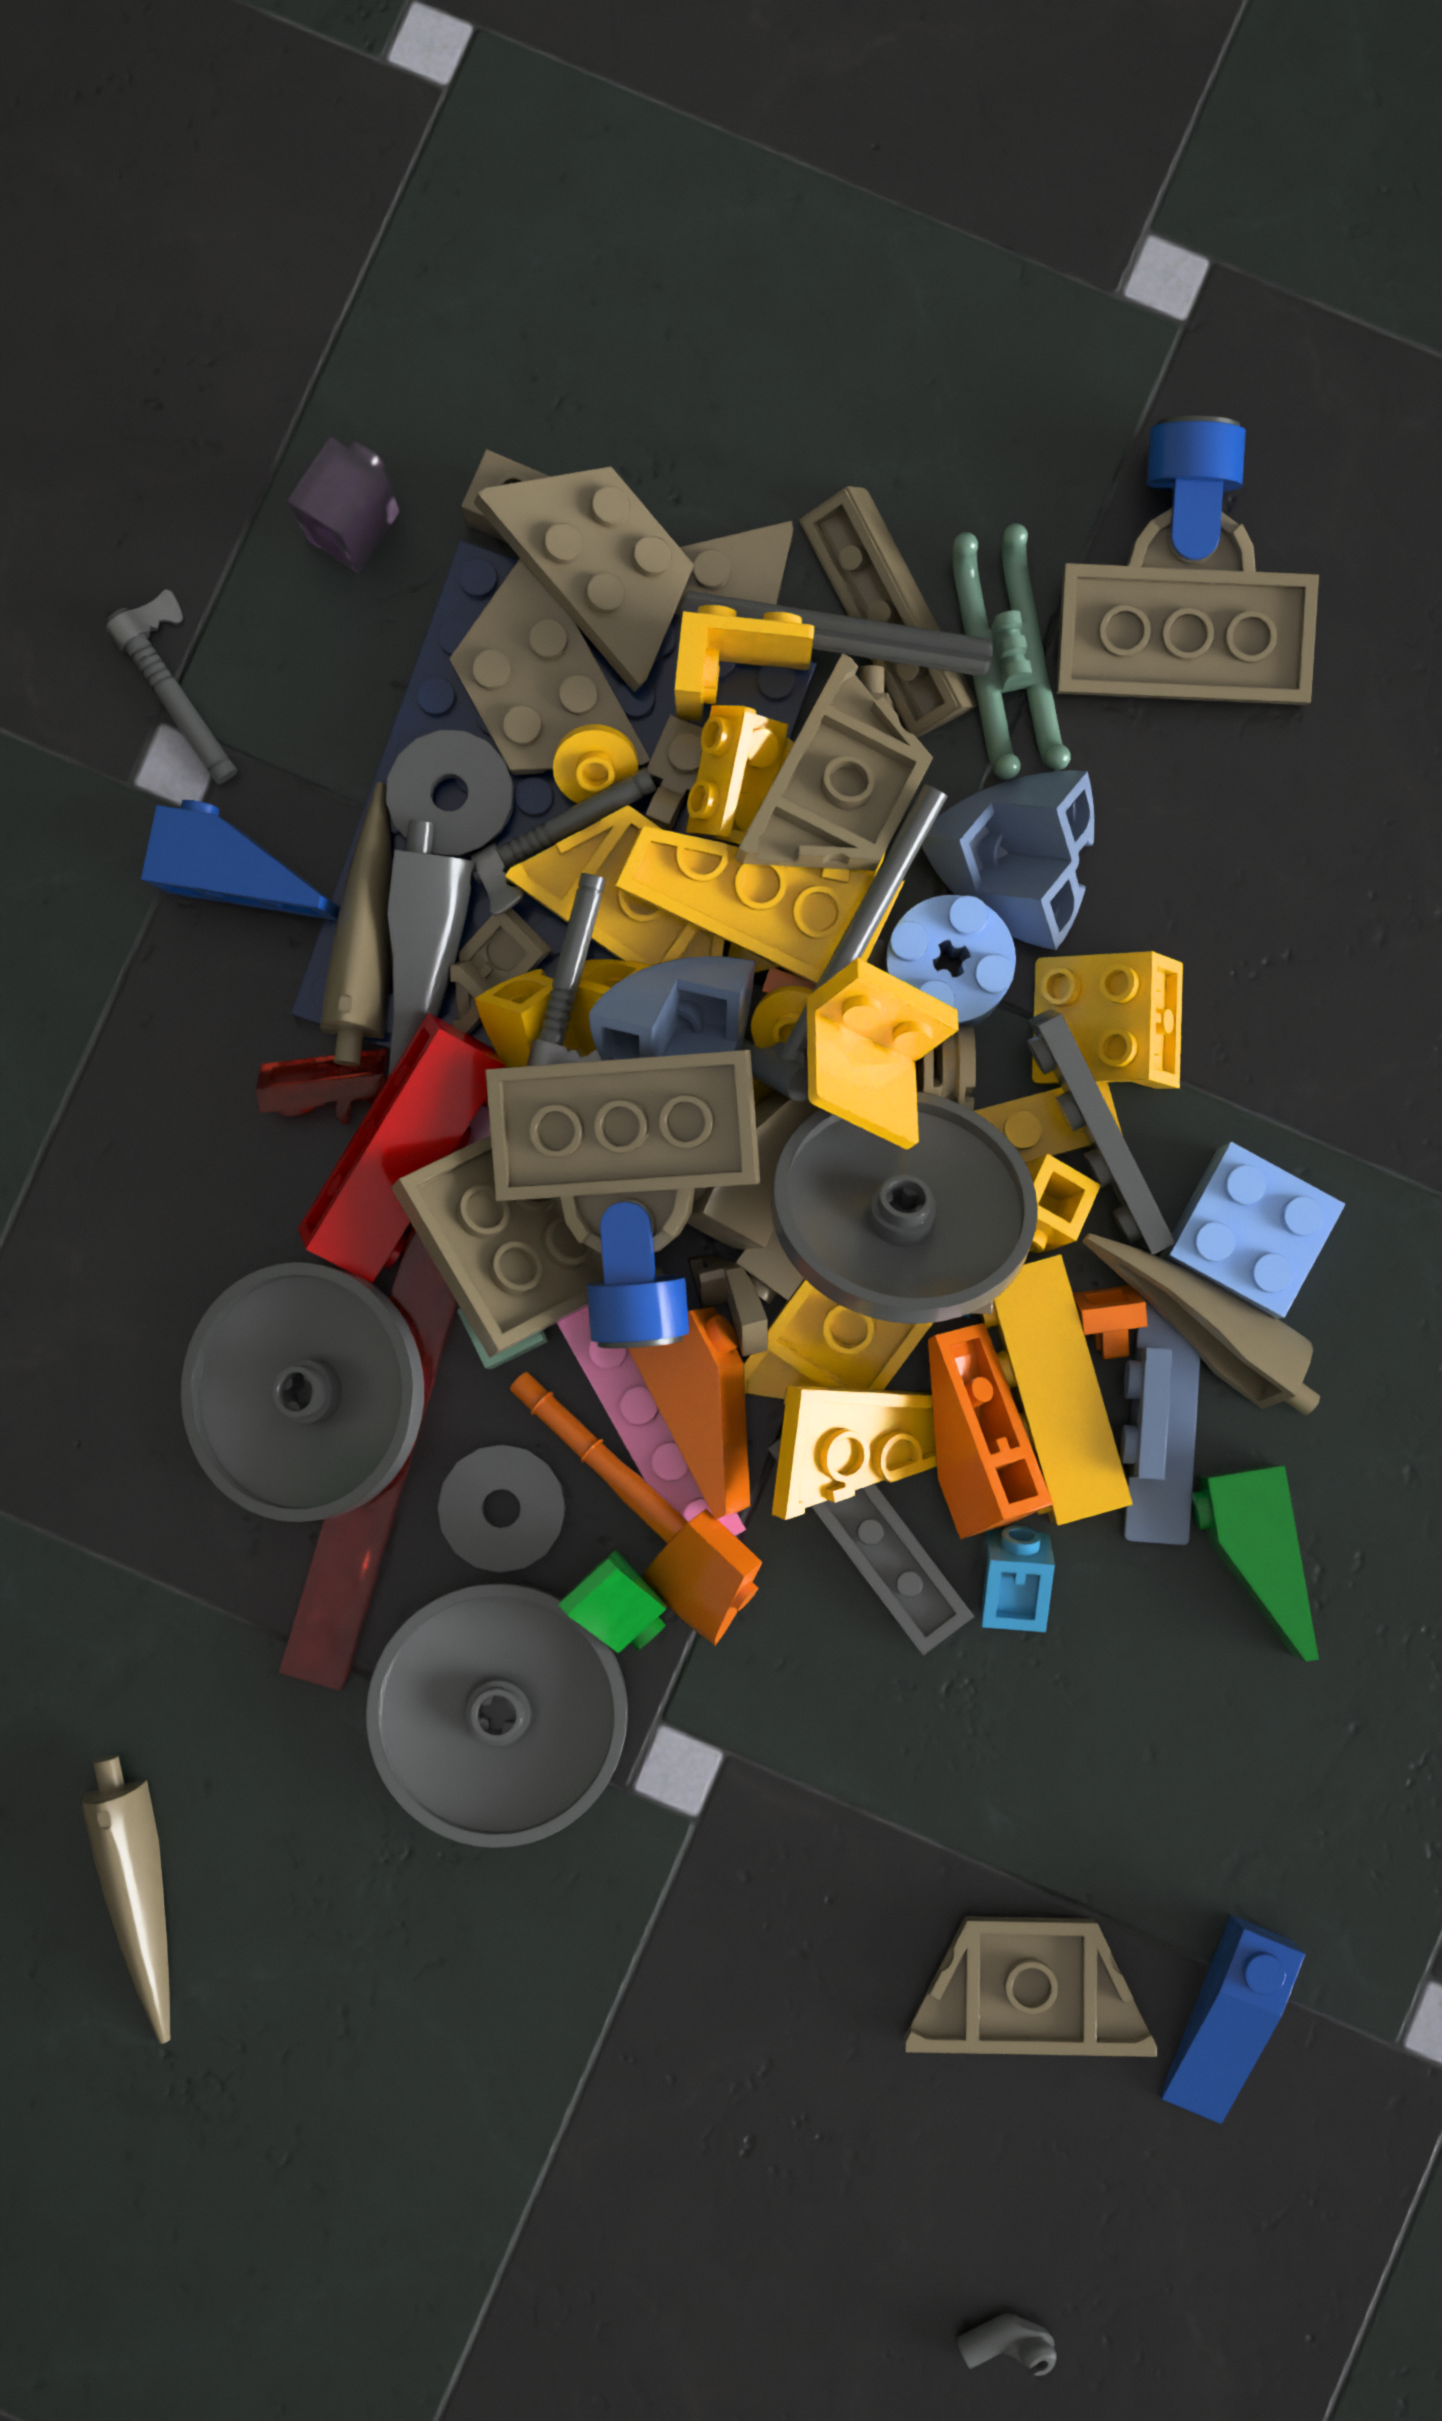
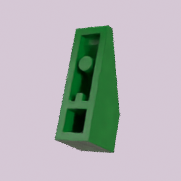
M1270 1464L1197 1476L1200 1491L1191 1492V1506L1197 1529H1206L1208 1540L1291 1654L1306 1662L1319 1660L1285 1465Z
M615 1548L565 1595L558 1606L566 1615L619 1653L629 1643L637 1651L648 1644L666 1626L659 1615L667 1609L668 1604L623 1554Z

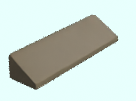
M847 486L799 519L849 617L940 631L874 501L865 488ZM870 658L873 665L884 667V686L907 731L914 734L917 738L970 712L978 706V702L963 673Z

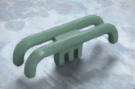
M1019 523L1008 525L1002 535V562L1011 611L996 615L991 629L988 626L978 572L977 538L970 532H963L955 537L952 548L953 572L964 633L967 636L986 638L993 642L994 649L988 674L985 676L973 675L988 757L995 775L1002 780L1015 778L1021 769L1020 760L1014 755L1002 698V693L1026 689L1041 760L1047 769L1051 771L1062 770L1068 766L1071 760L1069 749L1063 745L1029 575L1026 550L1028 532Z

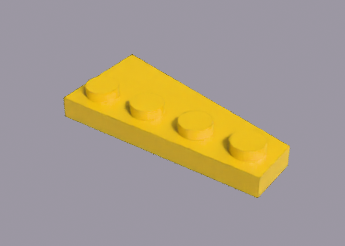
M641 827L614 887L816 985L875 877L874 875L859 873L849 869L742 864L734 860L739 847L657 828ZM905 881L901 882L860 958L867 962Z

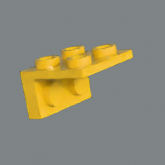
M719 605L699 606L697 613L683 611L674 689L676 717L685 721L702 723L704 703L716 704L720 669L719 661L809 670L815 626L802 624L800 616L786 612H767L763 614V619L736 617L737 612L734 609Z
M1153 951L1043 957L1037 959L1035 963L1034 1017L1050 1008L1062 1013L1096 1083L1133 1082L1154 1089L1180 1088L1182 962ZM1033 1057L1032 1080L1039 1084H1060L1054 1071L1044 1075Z
M857 957L807 997L809 1101L813 1105L906 1150L910 1149L919 1142L915 1062L959 1030L958 1010Z

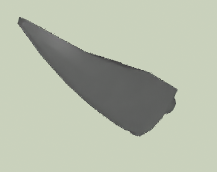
M409 820L405 851L394 850L387 911L394 1000L388 1077L426 1014L429 1012L436 1017L439 1015L450 981V965L456 961L470 898L471 875L474 870L475 861L432 855L434 823Z

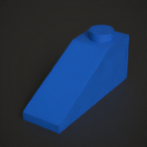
M182 800L180 809L156 805L141 880L168 894L337 921L340 910L339 905L240 829L219 817L220 809L218 807L195 800Z
M1230 1914L1160 2093L1162 2100L1217 2123H1223L1282 2017L1306 1954L1291 1939Z

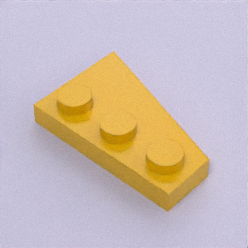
M788 1385L772 1515L788 1520L805 1514V1508L826 1500L836 1503L855 1496V1490L883 1480L892 1483L937 1467L932 1392Z

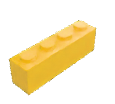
M1062 1255L1024 1264L1013 1282L993 1300L992 1314L979 1315L982 1323L985 1322L987 1329L991 1327L996 1329L1002 1350L996 1354L1009 1389H1013L1021 1421L1053 1505L1038 1511L1037 1514L1048 1513L1050 1523L1062 1525L1133 1505Z

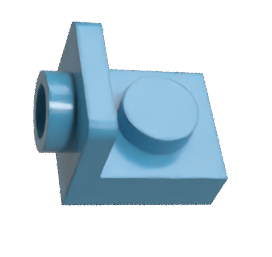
M1009 1526L1004 1530L993 1529L986 1531L985 1547L987 1562L980 1611L982 1628L1046 1632L1055 1568L1050 1535L1037 1532L1026 1526Z

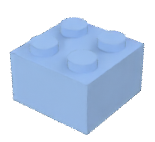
M1229 1142L1217 1149L1174 1228L1172 1236L1175 1244L1164 1249L1159 1257L1201 1275L1275 1319L1285 1318L1340 1216L1345 1203L1237 1144Z

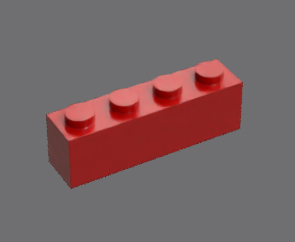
M429 1012L426 1014L297 1228L307 1251L371 1283L375 1281L382 1267L388 1269L396 1262L405 1243V1235L403 1233L410 1220L391 1187L398 1179L466 1147L471 1134L469 1124L481 1105L484 1107L488 1106L486 1069L505 1067L504 1062L492 1047Z

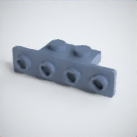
M1140 1294L1146 1302L1148 1327L1136 1328L1134 1360H1127L1124 1372L1125 1399H1132L1130 1425H1123L1121 1430L1120 1461L1122 1464H1128L1127 1485L1133 1505L1125 1507L1123 1535L1126 1540L1134 1542L1186 1545L1190 1537L1200 1356L1189 1342Z

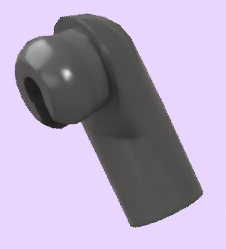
M1011 2313L1001 2314L956 2337L958 2347L969 2369L1000 2354H1004L1021 2362L1026 2367L1028 2374L1042 2376L1052 2370L1057 2360L1054 2339L1043 2326Z

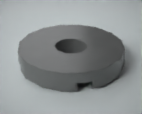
M438 730L416 738L398 754L387 777L386 804L394 826L406 840L409 820L434 823L431 854L463 859L490 846L496 840V837L502 833L505 825L507 826L513 813L514 785L505 760L488 741L466 731ZM446 779L461 780L468 788V798L465 804L454 811H443L437 808L433 802V793L436 786Z
M508 1444L479 1448L458 1461L442 1484L437 1506L441 1532L454 1553L475 1568L497 1573L525 1569L545 1556L561 1534L567 1510L563 1485L550 1464L528 1449ZM495 1490H508L519 1500V1517L510 1526L500 1527L494 1525L486 1517L484 1510L485 1501L490 1493Z

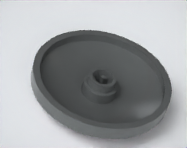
M917 1091L919 1142L908 1150L823 1109L813 1113L795 1130L782 1150L776 1168L771 1198L772 1219L776 1235L782 1249L800 1275L824 1296L847 1309L874 1319L906 1324H926L958 1318L976 1311L998 1297L1020 1272L1027 1258L1036 1231L1038 1218L1037 1197L1031 1174L1023 1158L1008 1138L992 1123L969 1108L949 1099Z
M291 1262L265 1267L248 1274L226 1289L212 1303L195 1329L187 1349L181 1377V1408L185 1430L196 1459L206 1475L220 1491L239 1506L265 1518L286 1522L316 1521L338 1517L354 1511L377 1496L394 1479L407 1460L417 1438L424 1406V1378L420 1354L409 1326L399 1310L383 1292L366 1279L345 1269L318 1263Z
M504 1582L483 1583L454 1590L435 1599L410 1617L391 1638L377 1662L371 1678L366 1707L367 1735L375 1766L382 1781L400 1806L415 1820L443 1837L459 1843L490 1848L513 1847L544 1839L564 1829L584 1814L599 1798L616 1770L623 1750L628 1722L627 1693L620 1665L613 1650L566 1615L558 1606L562 1599L552 1593L536 1587Z

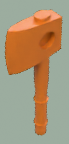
M528 1372L522 1373L512 1383L510 1391L531 1410V1415H536L581 1458V1463L586 1462L611 1487L619 1498L667 1543L642 1576L678 1617L716 1646L737 1611L741 1610L757 1592L758 1587L753 1581L762 1561L719 1520H715L714 1516L707 1509L688 1522L640 1475L613 1454L603 1444V1439H598L553 1397V1392H548Z

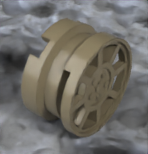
M958 1025L959 1030L918 1060V1091L949 1099L973 1111L974 1097H969V1094H972L976 1083L973 1025ZM934 1061H936V1078H933Z

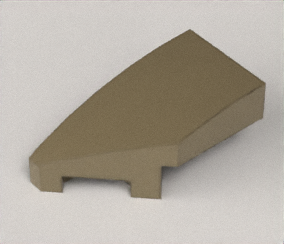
M512 908L499 916L492 915L460 950L459 962L450 965L451 982H456L457 1019L453 1020V1026L467 1034H470L482 1022L474 998L506 980L533 971L553 950Z
M709 1254L688 1258V1264L701 1308L727 1303L742 1356L768 1351L767 1317L761 1300L743 1267L729 1260Z

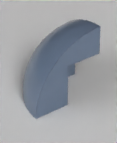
M1068 770L1038 773L1012 779L977 792L950 807L935 819L921 845L923 851L938 876L954 895L974 896L983 901L985 905L990 907L1003 920L1012 937L1042 948L1057 950L1076 918L1086 889L1084 885L1078 883L1075 873L1079 865L1078 853L1083 846H1091L1094 843V805L1088 771Z
M723 956L688 957L655 964L637 971L616 983L602 995L589 1013L592 1038L601 1060L742 1050L751 1005L755 961Z

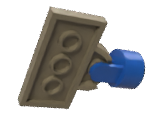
M1176 416L1161 419L1157 422V425L1150 428L1147 485L1154 489L1173 492L1172 508L1146 525L1131 546L1127 566L1064 564L1062 572L1056 694L1307 705L1311 703L1319 574L1256 572L1254 545L1243 524L1239 525L1222 512L1223 492L1237 490L1243 486L1246 430L1240 426L1239 422L1215 416Z
M751 1050L486 1069L496 1201L560 1197L565 1223L579 1244L584 1243L602 1254L604 1280L586 1284L591 1341L598 1342V1347L638 1348L683 1341V1335L689 1334L685 1276H656L654 1253L660 1251L682 1232L692 1214L695 1188L760 1183Z

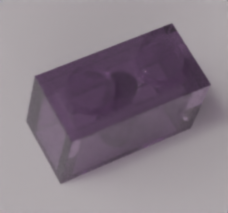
M330 437L287 501L307 541L359 573L399 514V509L391 490L392 483L387 479L385 471L382 470L385 466L384 462L371 450L357 442H352L348 448Z

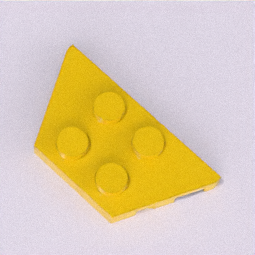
M629 805L604 817L582 831H578L561 840L554 846L526 861L511 867L504 876L506 880L519 887L523 892L567 923L569 922L576 891L579 889L578 883L581 873L605 878L606 883L603 892H601L602 898L591 940L619 960L655 965L688 957L723 955L725 940L614 887L641 827L647 826L661 829Z
M804 1278L768 1327V1351L748 1355L743 1361L745 1395L748 1393L784 1399L783 1404H786L788 1385L884 1390L933 1323L906 1324L888 1322L856 1313L824 1296Z

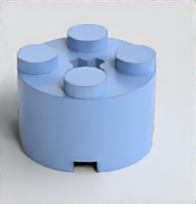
M941 895L915 905L899 920L891 934L885 952L883 971L957 1009L958 1025L975 1026L986 1019L997 1007L1013 980L1016 964L1014 942L1003 920L977 897ZM940 952H946L950 958L959 957L962 964L957 971V977H952L947 969L937 972L934 968L941 955Z

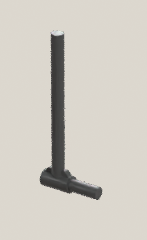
M924 784L813 992L857 957L861 958L948 797L943 792ZM806 1003L785 1044L778 1042L771 1047L760 1048L744 1040L742 1050H751L753 1079L797 1102L808 1099Z

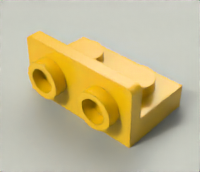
M711 706L709 719L701 733L702 754L696 783L691 788L687 801L689 817L686 833L740 846L778 775L788 729L787 723L756 715L755 709L746 706Z

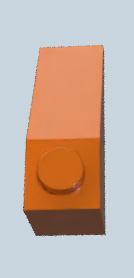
M713 1306L688 1311L689 1334L683 1335V1341L659 1346L628 1348L709 1509L715 1520H718L750 1506L744 1363L736 1349L738 1347V1337L733 1326L727 1318L718 1314Z
M985 1322L937 1334L929 1338L928 1347L937 1475L960 1540L1009 1525L1053 1505Z

